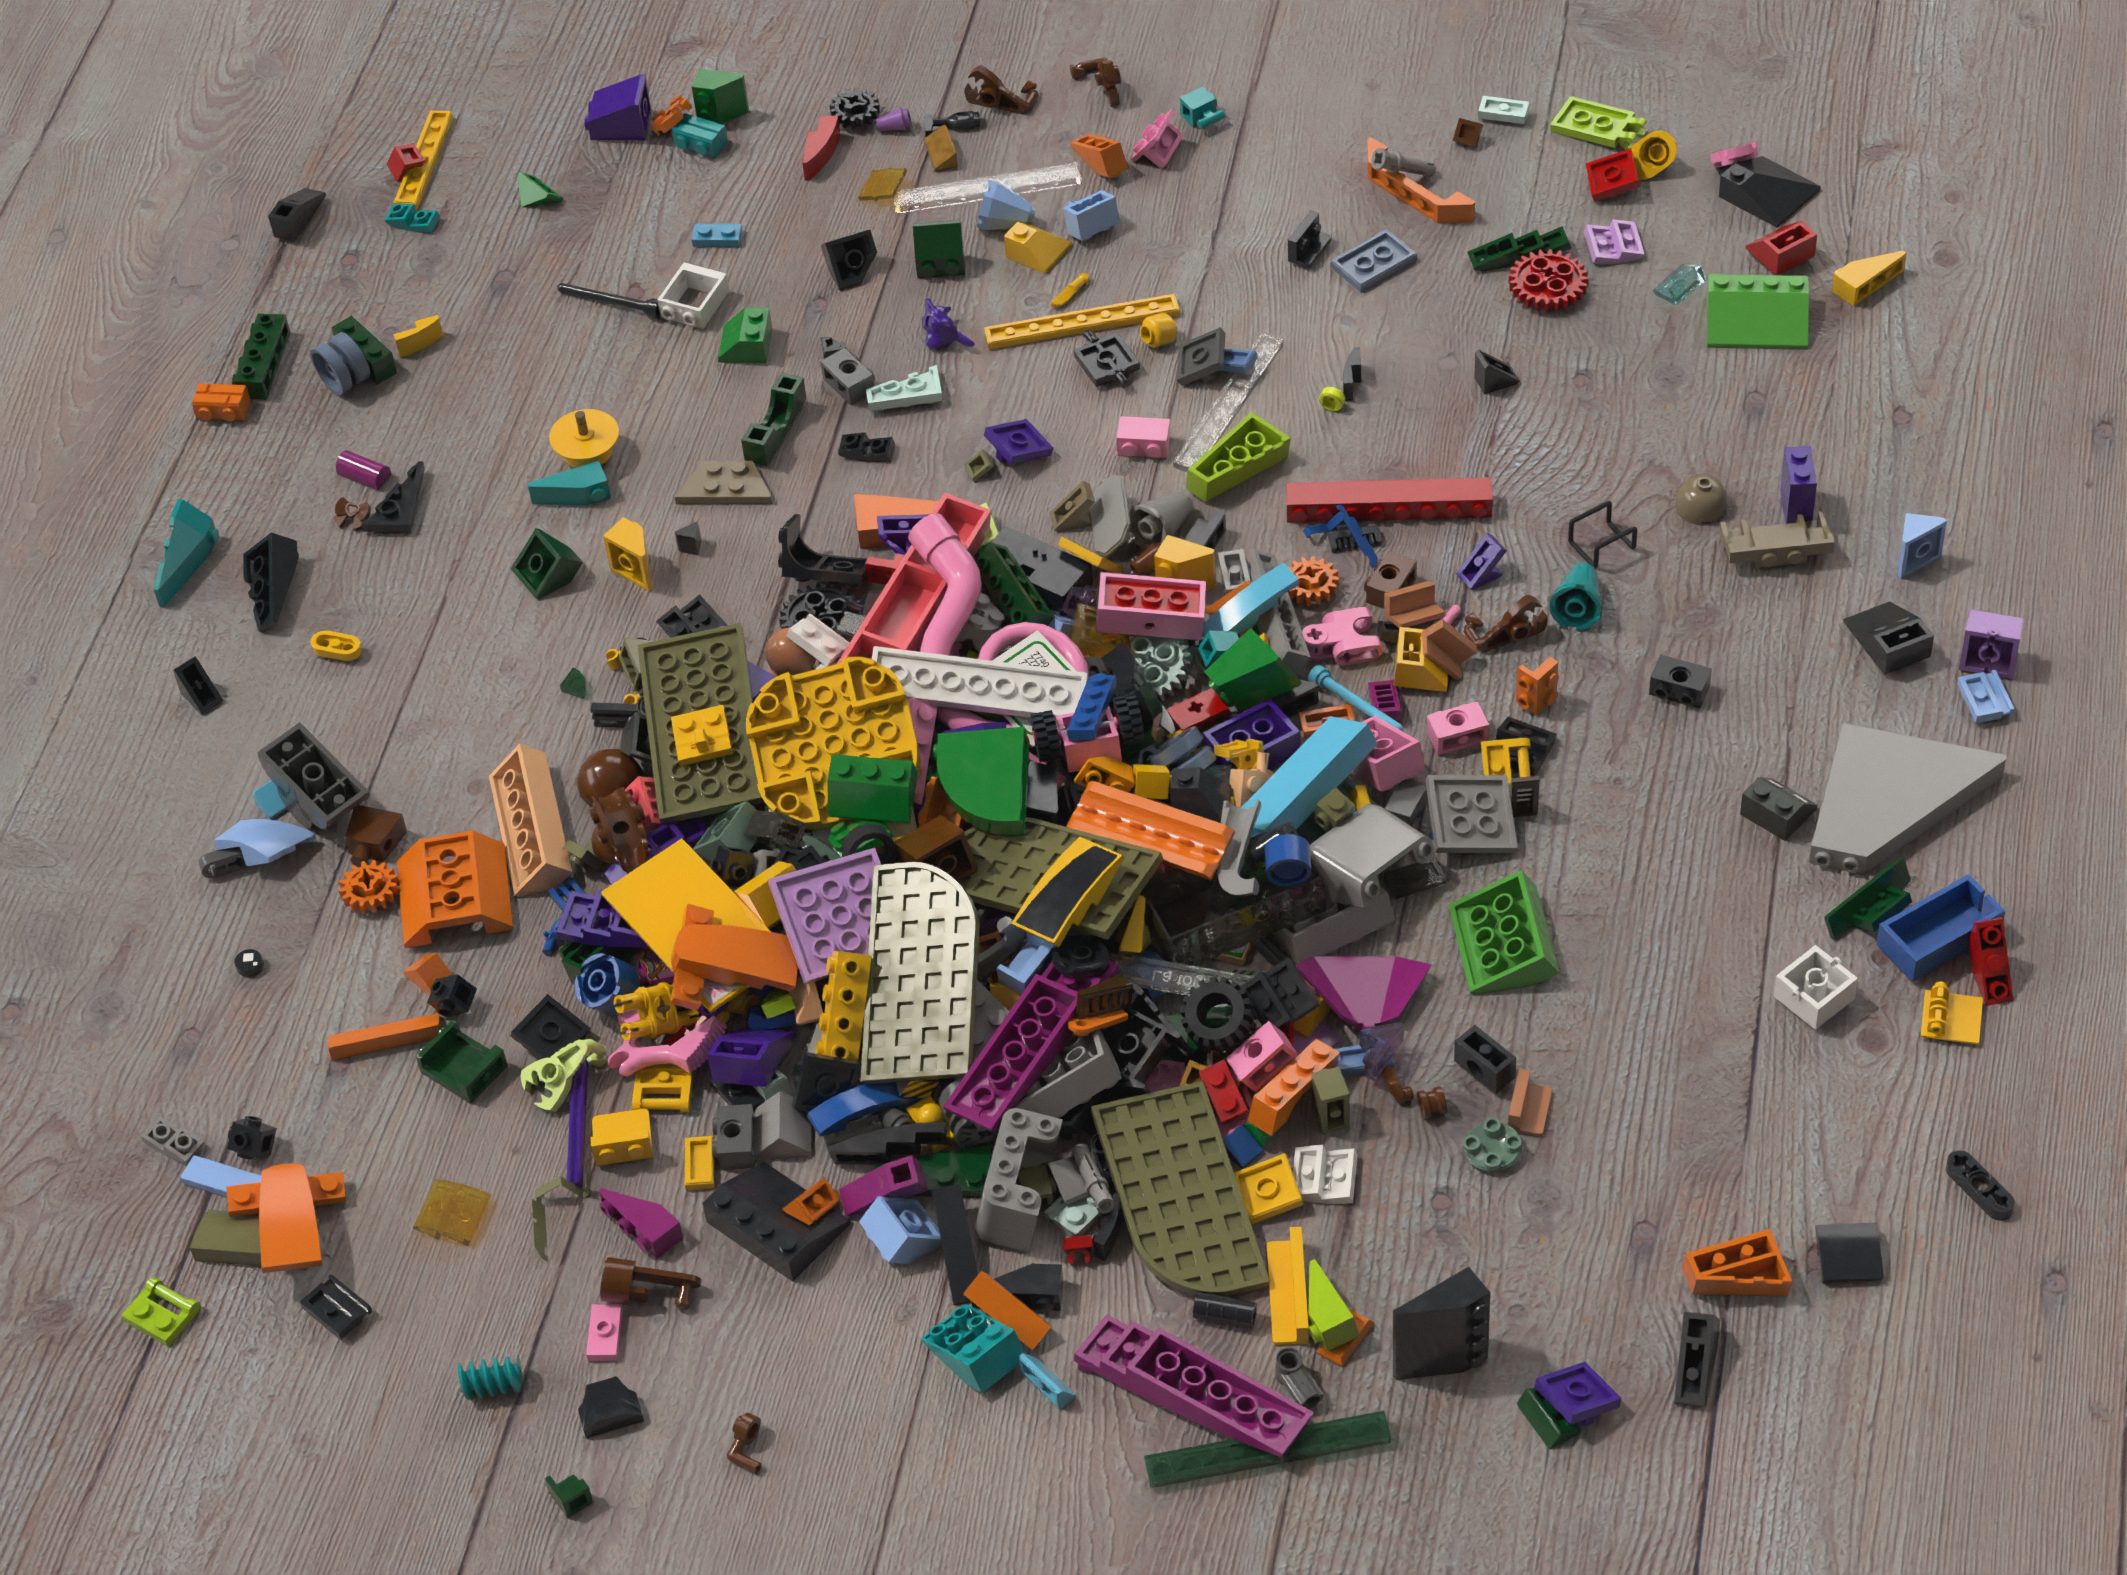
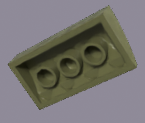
M209 1209L199 1223L190 1246L194 1260L262 1266L259 1214L229 1217L228 1211ZM316 1218L317 1228L319 1231L321 1219Z

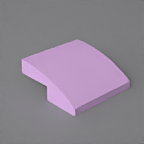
M1612 219L1609 227L1586 224L1583 232L1593 264L1611 265L1627 263L1644 257L1645 253L1635 222Z

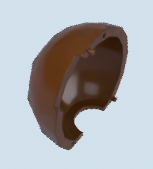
M604 749L595 752L587 758L579 769L576 782L580 797L586 803L593 805L591 796L598 798L609 796L618 788L624 787L626 789L638 776L645 777L633 757L628 756L620 749Z

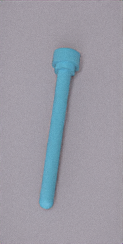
M1316 665L1310 670L1308 681L1316 682L1318 689L1327 688L1368 716H1376L1397 729L1403 730L1400 723L1333 680L1330 671L1323 666Z

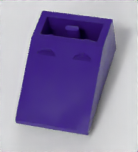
M743 1027L718 1037L707 1054L713 1082L766 1087L797 1036L796 1031L751 1030L749 1027Z

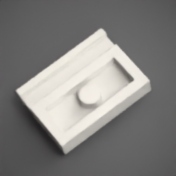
M808 614L807 618H803L792 626L786 637L827 667L842 656L850 643L812 614Z

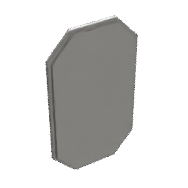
M1111 475L1095 489L1093 494L1095 503L1090 507L1096 553L1108 556L1124 542L1131 525L1125 480L1117 475Z

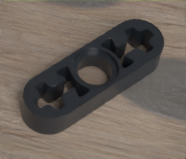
M1957 1150L1950 1153L1946 1163L1948 1176L1992 1219L2003 1221L2010 1218L2015 1203L2013 1196L1968 1152ZM1955 1163L1958 1165L1965 1164V1169L1962 1166L1955 1167L1954 1165ZM1978 1180L1983 1181L1988 1185V1188L1977 1190L1972 1186V1183ZM1995 1202H1996L1998 1205H2002V1204L2004 1203V1204H2005V1208L2002 1207V1206L1995 1207V1206H1994V1205H1995Z

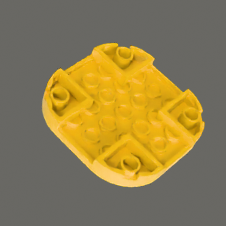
M847 657L842 658V663L792 676L789 672L781 674L766 683L760 689L761 693L754 703H751L746 717V733L750 741L758 780V790L773 815L787 825L799 829L815 830L834 826L840 822L846 823L858 820L828 816L827 780L832 754L913 761L919 776L921 757L907 695L893 671L876 663L873 659Z

